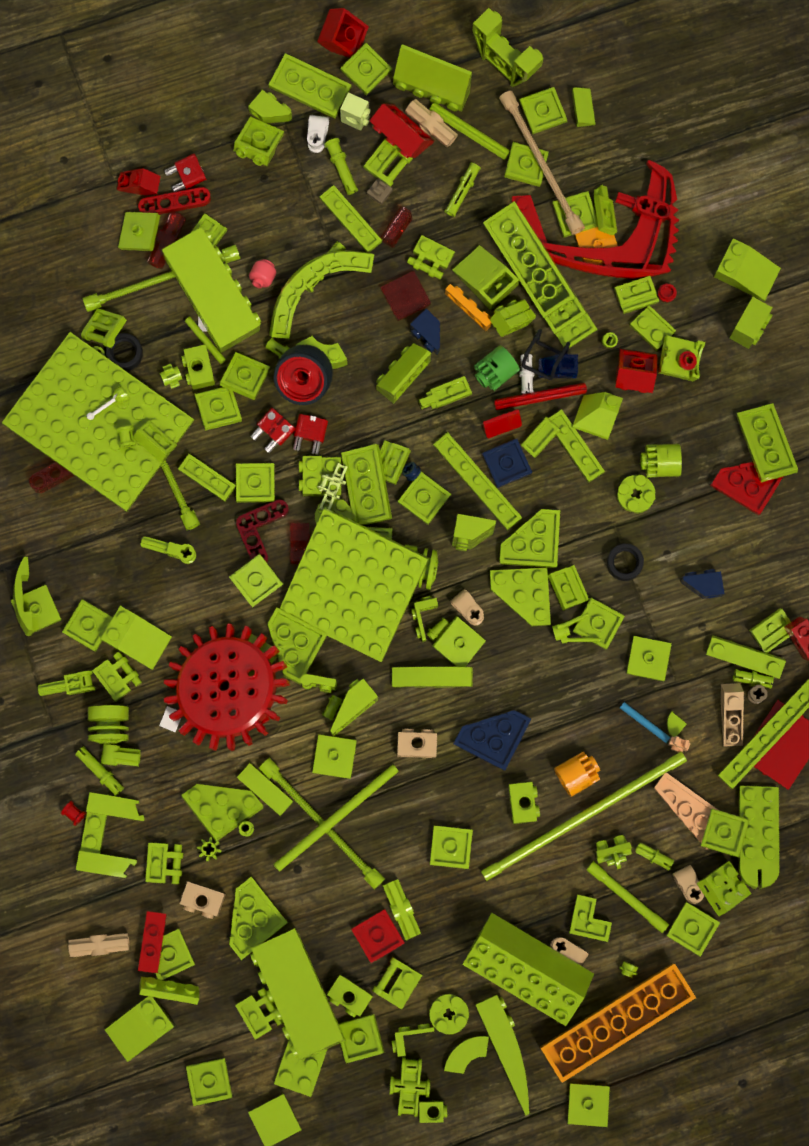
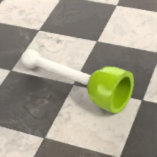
M120 386L114 391L113 399L93 413H88L87 419L93 420L96 414L115 401L123 403L130 398Z

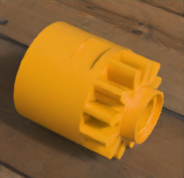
M584 751L554 768L559 781L570 797L600 780L597 773L600 771L597 762L592 755L588 757Z

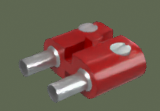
M271 407L257 423L259 427L250 437L256 441L263 432H266L273 439L265 448L270 453L277 444L281 446L296 428Z

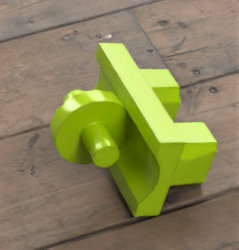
M624 835L614 838V847L608 848L606 840L596 843V859L598 864L607 861L608 866L615 864L617 870L621 869L620 863L627 861L626 856L632 854L630 842L627 843Z

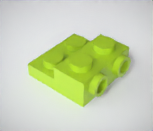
M250 116L235 141L233 151L240 158L247 157L252 159L258 166H268L275 154L276 147L284 135V131Z
M303 456V461H299V472H303V480H299V491H303V497L325 495L326 492L323 490L320 492L317 486L322 484L324 479L322 475L326 476L328 474V477L332 478L337 464H341V457ZM341 467L338 468V474H341ZM327 480L324 488H328L330 481ZM341 484L336 494L338 496H341ZM331 485L330 490L334 492L337 490V487Z

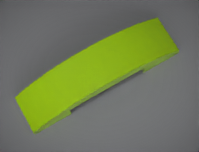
M24 557L15 578L13 602L21 628L27 636H31L33 631L32 612H24L22 581H28L29 578L28 557Z

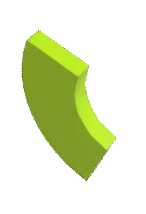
M489 1036L472 1037L460 1043L449 1055L444 1071L464 1074L466 1066L471 1060L478 1057H486Z

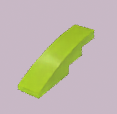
M393 667L392 687H473V668Z

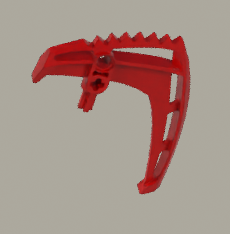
M648 160L646 165L651 170V177L647 195H637L635 198L618 192L615 203L632 208V212L640 217L634 232L622 246L583 248L544 242L542 244L546 250L566 256L565 258L549 253L556 264L586 273L615 278H645L669 273L671 269L668 264L674 262L670 254L676 253V249L672 245L678 242L674 234L679 232L674 226L679 222V219L674 216L679 209L673 206L677 201V195L672 174L663 166ZM667 180L669 181L670 189L669 205L665 203ZM657 210H663L665 216L658 215ZM668 220V241L663 264H648L657 241L661 223ZM574 257L601 260L604 266L576 261ZM611 262L644 265L642 269L613 267Z

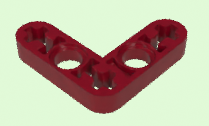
M276 500L238 517L236 525L251 560L256 556L255 551L251 553L250 550L258 549L261 556H265L264 559L268 563V555L257 529L287 516L289 508L284 500ZM279 504L281 507H286L283 509V513L280 514L279 511L274 512L275 517L271 518L268 508L271 507L272 511H274ZM261 511L268 514L267 520L259 521L257 519L258 513ZM254 515V519L257 523L256 525H254L253 522H250L248 524V528H245L244 526L240 527L243 519H245L246 521L252 520L250 516ZM250 536L257 537L258 543L255 546L247 544V539Z

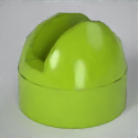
M610 332L602 337V345L604 347L612 348L617 345L618 338L614 333ZM609 336H610L611 339H610V341L608 342V345H607V344H606V341H607V339H608Z

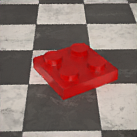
M385 909L351 929L370 963L405 944Z

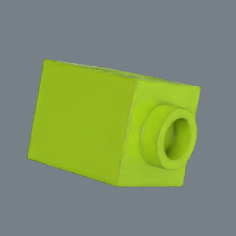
M419 1101L420 1123L444 1122L443 1118L447 1117V1105H443V1101ZM431 1106L439 1109L436 1117H431L427 1113Z

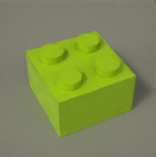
M752 297L729 339L748 349L752 344L756 345L764 332L761 328L765 329L773 316L770 314L773 307Z

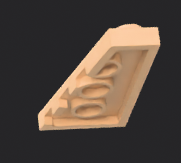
M668 773L663 774L654 787L655 791L696 839L702 843L711 809L716 808Z

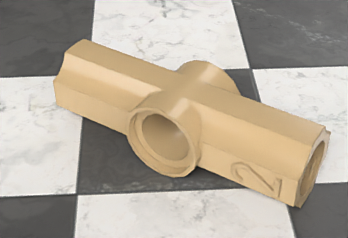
M417 99L413 100L406 108L405 113L415 120L423 131L429 136H434L445 147L451 146L457 138L458 134L444 123L439 114L428 110Z
M128 933L109 936L107 934L89 936L90 938L69 940L68 945L70 957L106 955L110 952L130 950Z

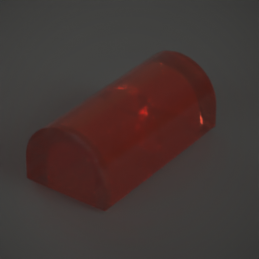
M404 207L398 209L380 237L382 242L391 248L395 247L413 219L410 210Z

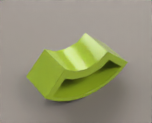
M311 336L296 344V346L311 345L323 351L328 356L332 369L348 365L347 358L338 343L324 345Z

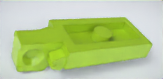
M600 185V187L594 190L598 230L614 235L617 233L613 200L608 197L607 187Z
M463 376L430 389L426 393L427 397L419 400L421 409L430 406L432 409L470 396L472 391L466 377Z

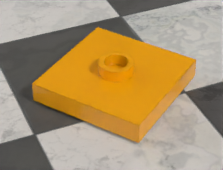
M598 227L574 235L578 247L610 248L618 246L615 235L601 232L598 230ZM582 258V261L585 263L604 265L601 260Z

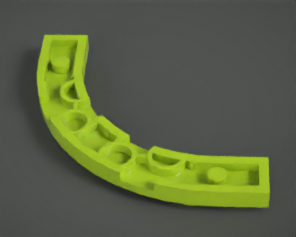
M347 250L335 251L318 256L300 267L286 282L277 298L269 336L289 339L294 311L301 298V294L306 288H309L314 282L319 280L321 276L347 270L371 273L374 254Z

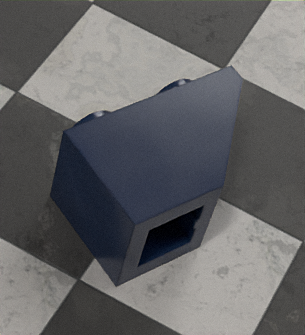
M425 309L410 324V333L417 340L420 338L425 343L424 347L428 351L434 352L437 355L440 351V321Z
M715 569L705 570L704 574L698 575L696 572L685 573V576L681 578V583L702 599L722 597L725 594L721 571L716 572Z

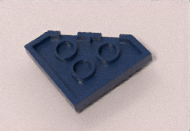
M513 710L463 726L453 745L505 771L531 718Z

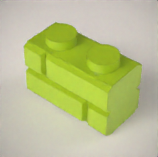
M513 300L505 308L503 305L493 311L495 314L490 318V321L497 328L496 330L499 335L504 337L528 326L536 318V315L532 309H529L530 306L526 300L518 302Z

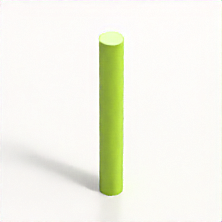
M188 317L185 323L200 341L206 345L220 364L226 361L224 356L194 320Z

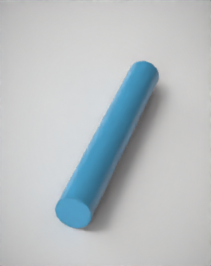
M625 702L621 705V710L662 741L668 742L670 736Z

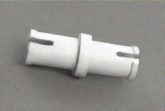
M524 354L520 356L521 364L523 361ZM529 354L525 365L532 368V355ZM521 365V371L519 372L522 382L521 393L525 394L526 391L527 393L534 392V373L524 369Z

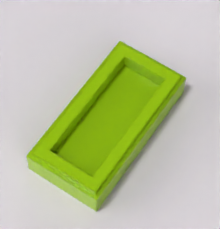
M545 417L521 446L536 458L561 429L548 417Z

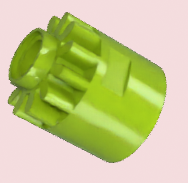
M680 444L646 445L645 453H641L640 456L641 470H646L647 477L681 476L682 456Z

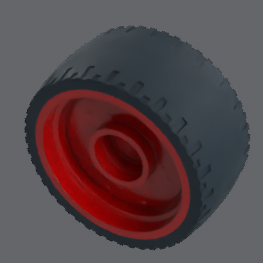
M297 345L287 350L278 360L274 371L275 387L283 398L293 404H313L321 399L330 387L333 377L332 365L328 356L317 347ZM301 371L305 372L308 376L303 375Z

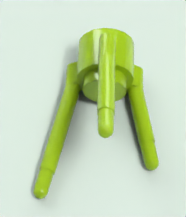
M588 613L565 623L552 626L556 641L561 640L562 644L567 642H599L601 638L567 637L571 635L569 626L588 617Z

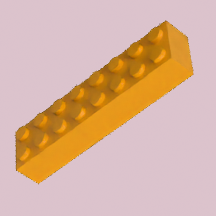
M672 963L539 1048L560 1082L563 1083L696 997L676 964Z

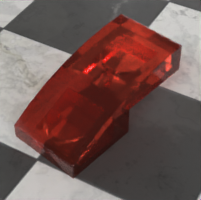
M290 523L291 564H300L310 541V523Z

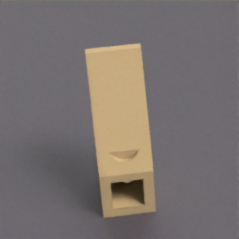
M740 683L721 684L723 746H743L744 691Z

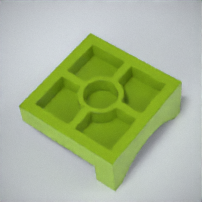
M668 335L665 336L658 373L688 381L699 379V362L705 342L699 340L693 342ZM685 351L694 353L697 358V364L691 370H684L678 364L680 354Z

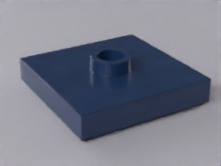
M518 439L482 453L497 489L532 474Z

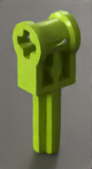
M146 536L141 540V547L180 559L185 564H190L196 559V552L189 544L167 543ZM187 550H189L191 556L188 555L187 558H185L183 552L186 553Z
M83 671L64 675V680L38 685V693L40 696L60 692L74 695L95 691L91 678L93 672Z

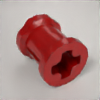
M71 800L63 808L61 815L68 817L73 822V825L77 826L85 817L86 812L79 810Z

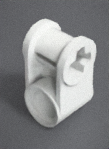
M309 116L307 142L309 150L313 153H320L324 149L329 117Z

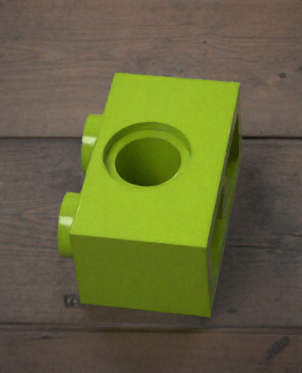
M206 345L184 349L185 355L181 357L183 366L188 367L189 373L185 374L187 384L192 385L193 390L215 385ZM201 364L203 367L200 371H194V365Z
M532 782L509 784L513 824L536 822L537 817H540L539 805L535 806L534 799L538 797L537 787L533 786ZM521 798H527L530 801L528 808L520 806L519 800Z
M341 974L327 994L330 997L329 1001L336 1006L343 1005L346 1007L345 1012L354 1018L356 1015H362L373 997ZM350 991L355 995L353 1002L347 1003L344 1001L343 995L345 992Z

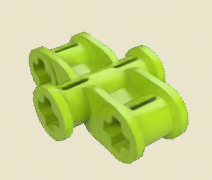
M402 1057L401 1079H395L391 1076L389 1095L400 1093L398 1116L409 1114L418 1117L419 1095H425L426 1098H429L430 1080L420 1081L421 1058L418 1060H408Z

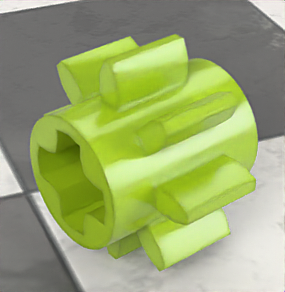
M171 364L163 366L164 371L160 375L164 385L170 384L171 389L180 386L178 381L182 380V376L178 366L174 368Z
M212 837L209 838V842L202 839V847H197V849L202 851L199 857L207 856V862H209L210 857L217 860L216 853L222 852V850L217 849L220 842L212 843ZM211 844L214 852H210V855H207L208 853L204 849Z

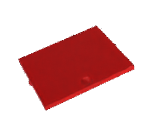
M776 701L755 735L784 705L782 702ZM802 715L754 766L763 775L768 776L787 790L790 789L809 760V720Z

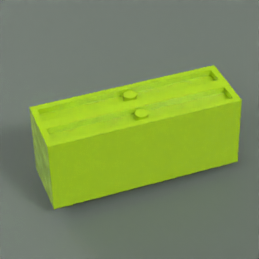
M200 227L162 249V253L219 352L222 353L259 332L261 320L256 312L252 313L248 297L242 296V288L237 279H232V271L227 263L223 264L219 248L217 246L213 247V239L208 230L204 231Z
M491 913L462 964L567 1026L585 998L594 973L493 913Z
M296 929L251 948L253 952L250 954L254 965L256 967L259 966L261 970L258 975L262 984H267L269 988L266 991L270 1002H275L276 1004L275 1014L278 1020L283 1021L285 1025L282 1030L286 1039H291L293 1046L290 1048L295 1058L299 1057V1060L303 1061L346 1041Z

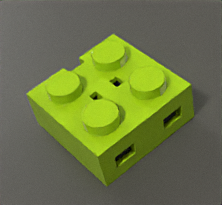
M730 861L721 865L696 883L718 916L725 914L751 895L743 880L740 881L738 879V873Z

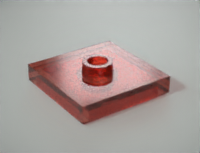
M414 271L381 287V291L397 321L431 305Z

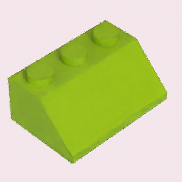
M414 343L410 347L406 346L401 352L402 357L398 361L394 360L389 366V372L386 375L382 374L378 378L376 390L394 404L430 363V351Z
M458 514L452 546L456 547L455 549L459 551H467V549L474 548L493 535L496 521Z

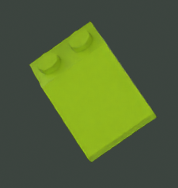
M732 239L714 278L765 302L781 268L750 246Z
M122 606L118 608L101 637L104 643L151 670L154 669L172 639V636Z
M357 679L349 685L350 690H348L330 730L333 737L378 701L377 694L364 679L361 681Z
M148 996L106 1028L105 1031L128 1062L176 1025L155 997Z

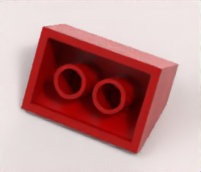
M383 103L369 120L373 124V129L387 136L386 140L393 146L397 145L401 149L399 152L406 158H416L435 141L395 104Z

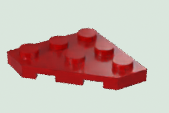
M749 462L720 469L710 486L759 516L783 477L761 482L754 463Z

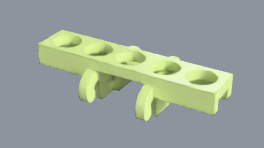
M338 463L332 478L328 477V474L326 476L322 475L324 479L321 486H317V488L320 489V492L323 490L326 493L319 507L320 510L324 509V502L329 503L328 509L330 510L334 499L340 498L336 494L340 484H346V481L342 480L348 468L347 466ZM339 467L344 469L342 474L337 473ZM327 480L330 481L328 488H324ZM335 485L337 490L331 491L330 486ZM327 495L330 496V497H332V499H331V500H328V499L326 498Z

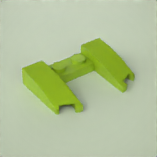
M89 793L86 810L87 816L76 870L122 878L127 877L124 872L130 864L135 866L137 860L101 854L107 816L144 821V815L139 816L136 804H139L140 801Z

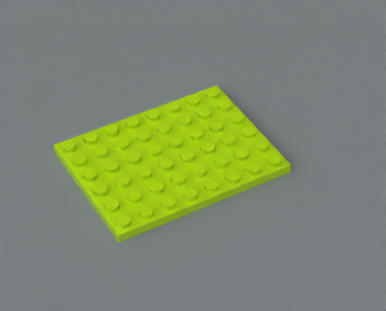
M69 332L2 421V424L127 512L166 458L160 462L135 439L136 446L120 448V437L116 429L123 426H133L134 430H132L134 436L137 429L149 420L177 444L192 425L194 419ZM120 386L130 398L123 403L115 401L96 414L93 420L87 419L88 413H93L113 399L114 391Z

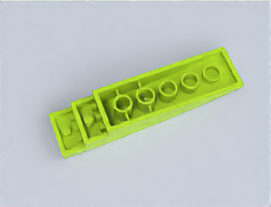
M515 201L483 222L563 347L567 342H570V349L598 330Z

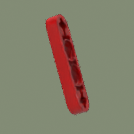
M199 187L143 198L139 202L138 208L140 213H158L160 215L206 206L211 201V195L207 188ZM200 193H204V196H206L205 200L201 201L200 198H197L200 197ZM192 194H194L195 203H193ZM187 196L189 202L182 205L179 203V198ZM162 200H169L171 202L170 206L162 208L160 206ZM155 201H157L158 210L155 208ZM146 203H148L149 206H153L149 207V211H146L144 208Z

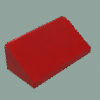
M516 409L483 421L482 427L486 438L489 439L521 427L522 421L520 412Z

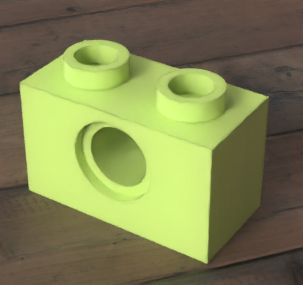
M348 93L340 108L341 122L362 130L363 126L368 125L371 118L369 115L371 111L369 109V102Z

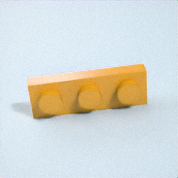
M450 284L445 289V295L482 329L487 331L492 324L490 321L491 317L485 311L481 312L472 299H467L463 296L464 293L458 286L454 287Z

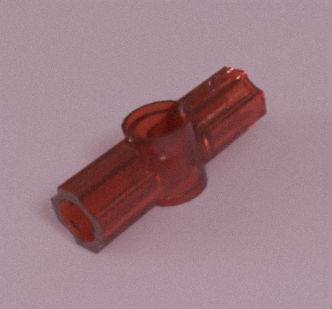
M176 212L169 214L163 230L161 229L156 236L155 246L147 261L148 264L157 269H163L166 260L163 257L162 249L179 240L178 236L186 221L185 217Z

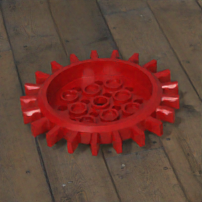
M227 624L226 637L221 638L218 637V631L211 626L209 627L210 641L204 643L197 634L192 636L198 646L192 653L187 648L180 646L179 651L183 656L187 657L183 665H179L176 662L169 663V666L174 671H178L179 675L177 680H164V684L168 687H176V695L165 697L164 702L168 705L178 703L180 707L179 710L171 713L169 718L173 722L183 716L187 719V722L178 730L184 736L193 727L197 728L198 731L192 742L198 746L202 743L206 734L211 736L209 748L213 751H217L220 738H226L227 748L230 751H234V737L242 735L243 741L250 746L253 743L249 731L256 727L261 734L265 736L268 734L266 727L261 724L266 716L275 721L280 720L278 714L271 711L273 703L287 704L288 702L283 696L276 695V688L290 686V681L284 678L276 679L275 675L276 672L287 668V664L284 661H280L272 665L270 659L279 652V649L274 645L263 653L260 648L266 642L267 637L261 633L252 644L248 641L252 629L248 626L244 627L240 638L234 637L235 629L232 624ZM235 653V658L230 659L231 654ZM213 655H217L216 660H212ZM254 670V675L249 676V672ZM236 672L235 677L231 678V673ZM216 673L217 677L212 679V675ZM198 675V679L193 681V677ZM224 681H228L229 688L225 691H221V683ZM254 689L255 693L249 695L250 690ZM236 691L235 696L231 697V692ZM217 692V696L212 698V694ZM198 694V698L193 700V696ZM232 710H236V714L234 716L230 715ZM214 711H217L216 717H212Z

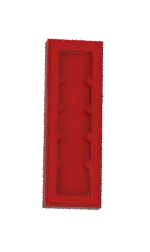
M147 911L138 971L158 973L167 914Z

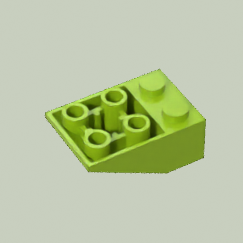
M480 245L452 269L490 311L509 295L519 283V279L503 263Z

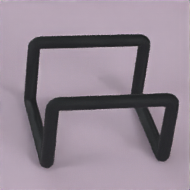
M538 329L524 354L521 365L524 369L543 378L553 380L558 364L562 357L568 353L570 342H567L563 350L559 351L539 341L542 329ZM535 342L559 354L550 376L525 365L528 354Z

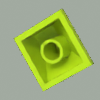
M607 392L583 395L572 428L608 440L623 398Z

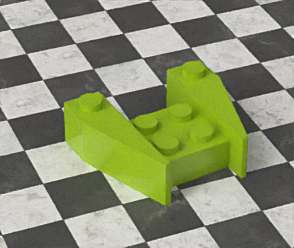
M488 8L473 23L472 31L482 60L487 59L511 81L510 86L514 87L527 81L542 66L543 56L539 50L533 49L531 46L523 53L516 48L513 49L509 45L508 40L501 36L502 17L498 12Z

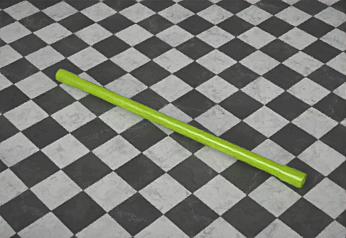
M682 751L677 753L661 765L531 843L483 869L481 873L486 881L490 880L506 868L641 787L687 762L686 757Z

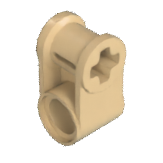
M463 589L450 600L454 608L471 625L476 626L483 622V610L466 589ZM474 612L476 614L479 612V619H471V613Z
M691 865L673 873L675 882L681 889L687 902L697 904L704 898V894L696 884L699 881ZM691 890H693L694 892L698 891V900H696L695 897H690V894H692Z
M555 938L550 943V948L581 966L589 955L586 951L565 938ZM563 942L562 947H564V950L557 951L556 943Z

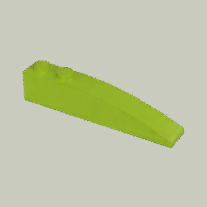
M494 995L475 1004L523 1112L525 1115H528V1087L521 1051L512 1029L515 1024L511 1015L507 1016L504 1011L507 1006L503 998H498L497 995Z

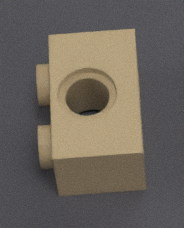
M402 729V732H398L397 757L436 758L437 733H433V730H422L421 733H414V729ZM415 738L421 739L423 742L422 747L414 748L412 740Z
M187 882L180 904L184 905L183 910L194 913L196 909L202 911V916L213 919V916H219L226 894ZM201 895L207 898V904L204 907H200L197 904V899Z

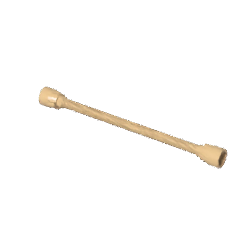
M512 91L503 93L499 99L505 109L513 115L548 183L553 189L566 214L567 219L565 222L571 234L575 235L583 231L585 226L582 220L571 211L522 116L519 114V104Z

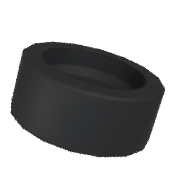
M119 333L115 338L114 346L111 348L106 347V356L123 370L130 371L141 363L143 349L136 337L128 333ZM124 341L134 345L136 351L134 358L127 363L117 361L113 354L115 346Z
M623 543L617 545L611 550L607 558L609 573L620 581L634 579L640 574L644 566L642 552L632 544ZM622 551H628L636 558V567L630 573H621L615 568V556Z

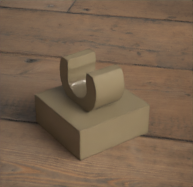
M377 178L367 191V195L382 205L393 189Z

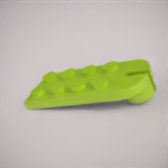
M739 786V817L750 819L739 856V874L745 884L756 889L758 887L759 870L761 872L760 890L771 886L779 876V787Z

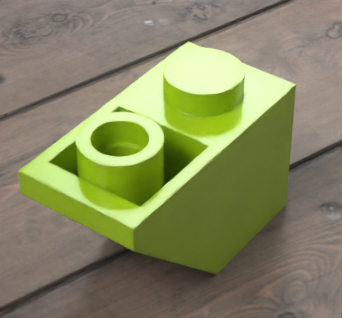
M264 90L248 106L251 115L267 124L288 122L292 119L291 109L284 103L280 104L272 93H266Z

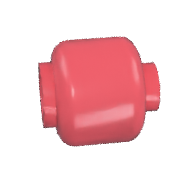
M268 260L256 261L249 273V279L256 288L269 287L276 276V269L274 264Z

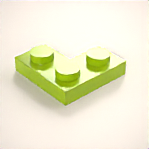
M577 895L569 934L608 942L612 922L593 918L597 899Z

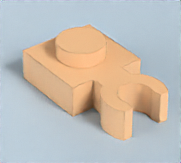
M675 736L669 739L668 746L672 747V751L678 753L681 751L686 752L689 749L690 741Z

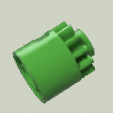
M501 345L474 365L476 370L475 377L484 388L489 386L493 391L520 371L515 359Z

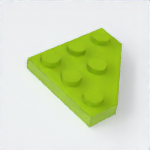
M541 509L515 531L514 534L500 545L499 564L557 568L560 510Z
M547 568L490 570L491 591L496 596L501 598L506 605L520 615L531 627L551 625Z
M276 607L267 626L273 645L279 649L277 653L278 661H284L287 664V668L282 670L283 676L301 685V677L307 674L328 633Z
M196 784L181 795L182 799L216 842L237 828L240 823L248 820L263 809L262 803L252 791Z
M252 877L236 888L229 945L241 960L252 952L251 948L264 943L288 923Z

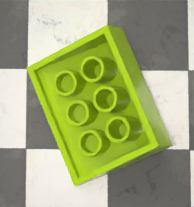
M402 44L393 77V85L399 90L413 92V95L419 98H428L432 103L446 105L452 111L458 110L462 112L470 94L472 72Z

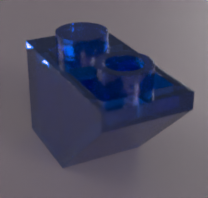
M560 354L540 358L539 371L550 376ZM564 354L556 368L554 378H577L578 354Z

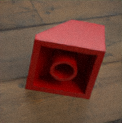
M345 8L329 9L317 43L330 52L351 58L362 47L369 26Z
M620 349L615 388L635 390L641 393H653L657 376V354Z

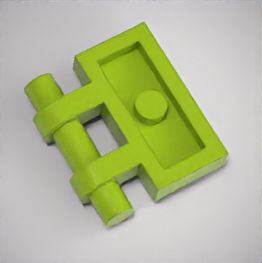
M421 235L413 250V253L419 257L415 259L410 256L407 263L412 265L414 269H420L428 273V276L441 280L444 273L438 269L439 267L448 268L455 251ZM424 259L434 263L431 267L423 263Z
M120 652L113 656L117 661L115 664L112 665L107 659L92 670L115 702L131 691L127 685L129 682L132 681L136 687L142 683L137 671H133L128 664V659L123 657ZM120 668L127 674L123 679L117 672Z
M148 843L145 882L166 883V876H172L171 884H179L180 876H182V870H180L181 859H183L182 845L174 844V852H168L169 844ZM168 858H173L172 870H167Z
M265 988L258 991L261 999L257 1002L253 995L235 1005L255 1040L272 1030L269 1024L271 1020L274 1019L277 1026L283 1023V1021L278 1020L274 1011L276 1007L274 1003L270 1002ZM263 1004L266 1005L270 1012V1015L266 1017L260 1008Z

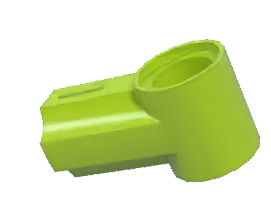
M103 744L101 764L139 767L141 750Z

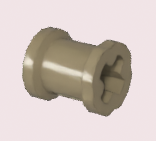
M762 685L752 687L747 693L748 700L753 704L761 703L767 698V690ZM757 690L758 693L761 694V697H759L758 699H756V695L753 694Z

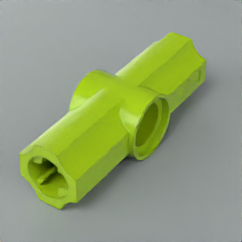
M397 879L383 885L386 896L391 904L389 906L396 922L398 921L405 940L420 935L419 926L413 916V909L408 898L405 897L399 880Z

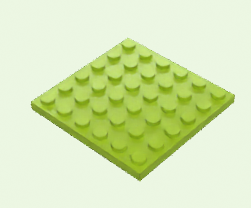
M324 508L280 609L328 633L327 636L382 662L429 558L338 513Z

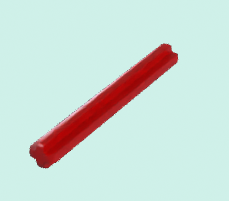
M585 383L496 399L494 400V406L496 410L585 394L587 387Z

